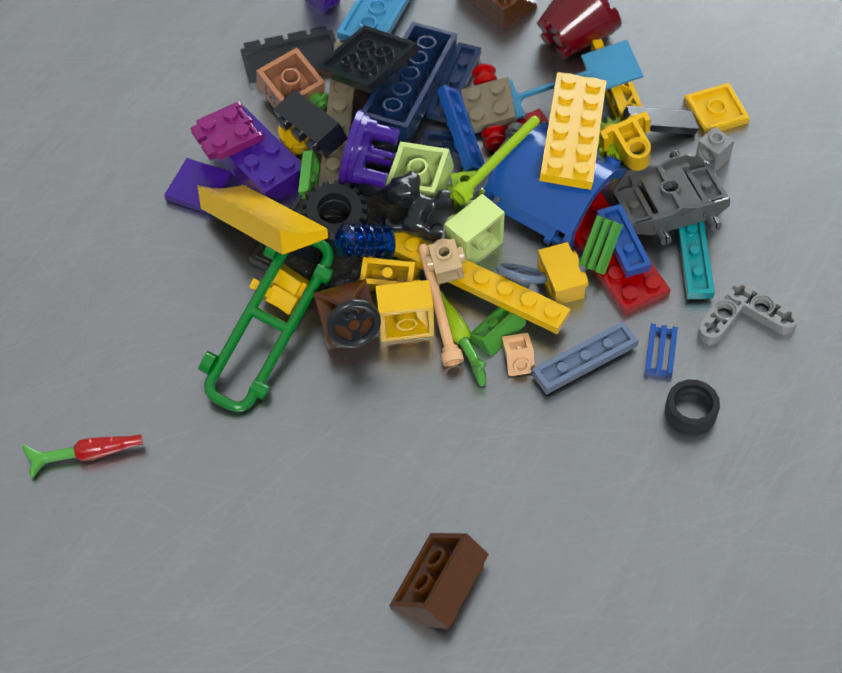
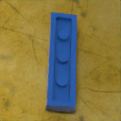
M442 85L437 89L440 98L439 103L444 110L447 119L446 124L454 140L453 145L459 154L460 165L466 172H477L485 163L459 90Z

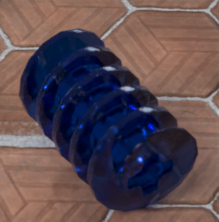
M344 223L337 231L335 246L340 257H343L346 252L348 257H353L356 253L357 257L360 258L364 255L372 258L374 255L378 258H382L384 255L386 258H392L395 253L396 239L392 228L386 224L381 226L372 224L370 226L369 224L351 225Z

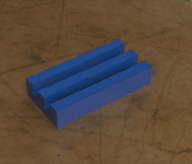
M651 323L645 375L672 378L678 327L673 326L672 329H668L667 325L656 327V324ZM655 334L660 335L655 369L651 368ZM666 336H671L667 370H662Z

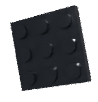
M364 25L316 66V69L321 76L371 94L419 51L416 42Z

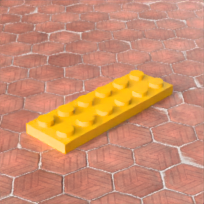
M557 72L539 181L588 190L592 189L606 80Z

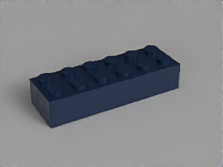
M412 21L403 38L416 42L419 51L371 93L362 109L366 111L367 115H371L373 120H377L378 124L400 129L396 147H399L400 142L410 143L456 49L457 33ZM373 139V140H375V141H379V142H382V143H387V142H384V141H380V140H377V139Z

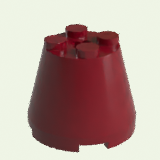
M552 0L540 17L537 25L543 32L540 34L541 39L547 45L553 44L557 47V53L563 59H566L592 45V40L604 39L615 33L621 27L622 21L617 8L613 7L611 9L608 0Z

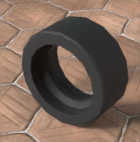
M687 379L678 382L670 389L665 404V416L669 424L677 431L688 435H698L707 432L714 425L720 409V399L715 389L709 384L700 380ZM684 396H695L707 403L709 411L705 417L699 419L683 416L677 410L676 402Z

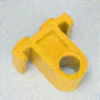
M646 111L640 114H633L620 123L606 126L600 131V145L603 151H608L609 145L614 143L628 168L640 171L648 167L651 145L645 134L650 132L649 115ZM634 152H641L642 154H640V155H635V154H633V153H634Z

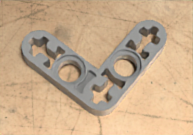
M735 281L727 287L701 321L698 337L705 344H717L741 313L782 335L794 332L799 319L797 313L788 306L745 282ZM739 292L743 294L739 297L734 296V294H738ZM750 298H752L750 305L747 304V301L749 302ZM758 303L765 304L769 310L767 312H759L756 310L755 305ZM726 308L731 311L732 315L730 317H722L719 315L718 310ZM773 311L777 312L776 314H774V317L772 318L771 316L773 314ZM785 318L790 320L785 324L781 322V320L783 321ZM715 322L717 324L715 332L708 334L706 331H709Z

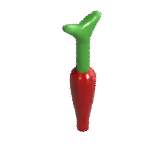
M141 434L86 438L77 441L74 447L48 452L37 451L27 445H23L22 449L31 462L29 474L34 479L39 470L48 462L76 458L80 461L95 460L130 447L143 445V438Z

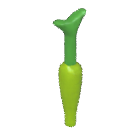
M440 291L453 341L463 349L477 378L478 385L484 386L486 384L485 366L487 363L479 358L469 340L471 331L468 325L446 299L444 293Z

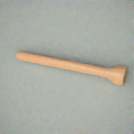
M423 243L419 246L418 250L426 280H430L433 307L444 346L442 348L443 353L440 355L442 363L445 367L458 365L464 361L462 350L458 349V346L454 344L435 270L430 272L426 256L431 255L429 246Z

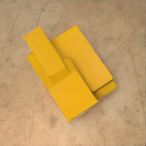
M283 263L265 295V301L291 315L310 281ZM253 278L249 287L256 290L261 281Z

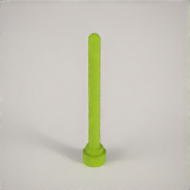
M532 116L467 182L457 183L450 190L453 199L460 205H466L473 198L474 188L539 124V118Z

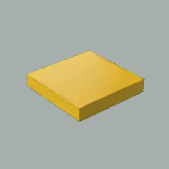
M730 83L684 95L683 101L688 110L692 111L703 136L714 127L725 131L749 124L750 117Z

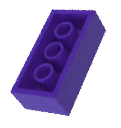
M244 107V112L253 119L254 127L258 132H262L264 139L219 162L228 171L232 172V175L242 185L281 203L298 192L302 162Z

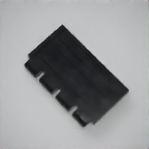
M327 26L310 29L311 34L308 35L306 30L288 33V39L285 40L283 35L265 38V44H261L260 40L243 43L244 48L240 49L250 90L259 89L257 87L256 70L296 47L317 72L316 66L334 51L336 39L333 30H328Z

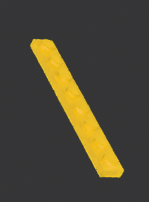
M383 226L373 239V246L403 261L415 262L419 269L424 270L418 248L423 243L427 245L432 243L406 233H392ZM468 260L465 263H461L465 278L449 282L555 334L559 333L570 316V308Z

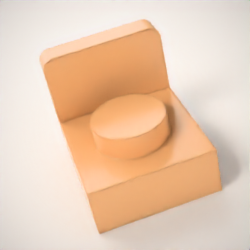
M529 334L502 336V347L507 360L508 375L516 376L532 373L535 362L534 349Z

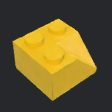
M413 280L407 283H386L375 286L377 309L381 316V342L434 336V307L430 280Z

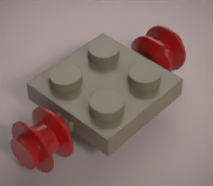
M482 63L472 70L474 86L461 89L462 99L474 133L483 131V146L490 151L496 152L505 140L506 129L502 126L517 122L509 78L505 77L497 80L495 67Z

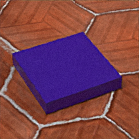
M186 158L165 192V200L211 215L201 209L197 185L210 188H227L232 179V172Z

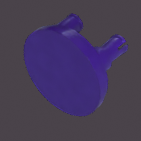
M358 110L349 132L338 177L340 184L344 185L347 182L352 186L354 183L359 185L365 183L384 189L388 173L366 168L365 164L373 162L391 168L393 161L386 160L384 157L395 159L396 152L376 148L372 141L377 139L396 146L400 129L378 124V121L373 120L371 115L366 114V111Z

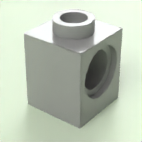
M714 127L698 140L695 157L709 162L713 171L716 172L730 160L735 140Z

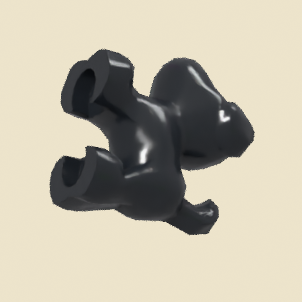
M408 171L402 176L392 178L389 185L384 189V199L397 208H405L406 214L402 222L398 223L393 222L389 217L385 218V229L392 233H406L411 236L421 235L432 242L440 240L444 225L434 223L429 227L427 222L433 210H447L451 191L439 190L436 196L432 198L420 193L421 180L419 174L415 171Z

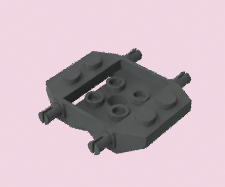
M675 150V153L672 151L669 155L670 158L660 165H648L644 170L634 171L628 168L626 164L623 166L627 169L612 189V195L617 205L622 204L636 234L658 235L661 244L666 245L667 243L668 245L671 243L672 238L667 231L702 221H707L712 231H715V228L717 230L721 228L722 224L717 216L730 206V197L709 162L689 154L680 155V152ZM642 184L657 212L656 214H653L638 185ZM670 188H671L672 190H674V191H672V192L665 191L666 189H670Z

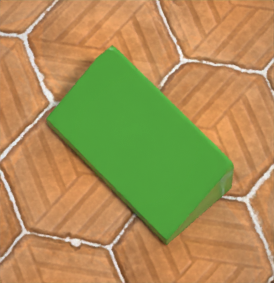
M498 307L471 332L469 340L486 354L493 356L502 348V336L516 335L526 325V320Z

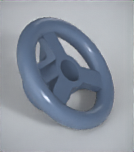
M500 263L496 266V271L500 275L529 289L530 284H543L547 281L545 273L530 267L511 263Z

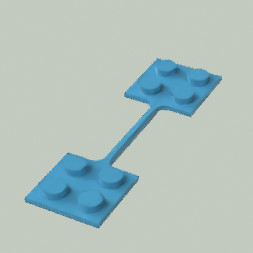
M628 39L581 55L586 70L585 72L575 74L577 76L606 80L605 90L643 78V73ZM510 79L517 120L526 117L521 105L523 99L554 89L555 82L518 93L512 79Z

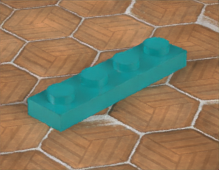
M704 221L678 228L677 234L687 299L714 298L715 290Z

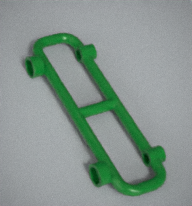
M322 240L311 244L322 251L323 258L316 267L310 282L287 322L258 308L289 254L282 255L266 246L263 255L272 259L270 266L219 356L207 351L198 367L199 371L207 374L204 383L205 393L214 403L233 412H243L251 408L257 398L261 400L265 398L270 388V385L266 384L309 306L313 293L317 291L321 282L327 285L333 275L334 270L330 269L334 256L328 242ZM254 317L281 331V334L257 377L252 382L246 397L242 401H234L219 393L215 388V384Z

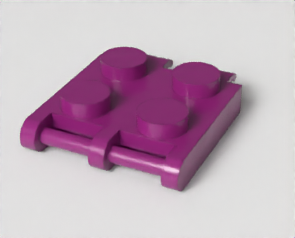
M235 102L196 120L197 124L190 128L191 133L198 144L202 146L201 148L209 160L218 158L220 161L264 139L262 132H258L254 127L253 119L244 112V106L241 102Z

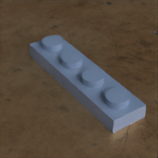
M622 321L532 369V376L547 395L637 347L639 340Z

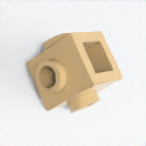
M440 239L434 242V244L428 245L431 254L426 256L430 272L435 270L438 284L465 278L461 264L466 262L462 247L457 248L455 239Z

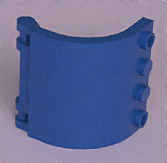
M543 121L493 169L484 188L485 192L483 195L502 209L505 215L544 235V243L552 246L568 242L572 249L578 227L595 197L608 182L621 178L627 168L621 166V161L610 155L604 157L598 154L599 149H597L591 190L539 181L549 124ZM495 196L500 198L499 202L494 200ZM559 231L565 234L564 238L558 236Z

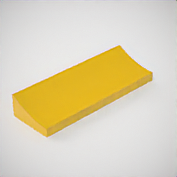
M197 185L202 210L282 255L328 238L326 227L245 185L231 188H210Z

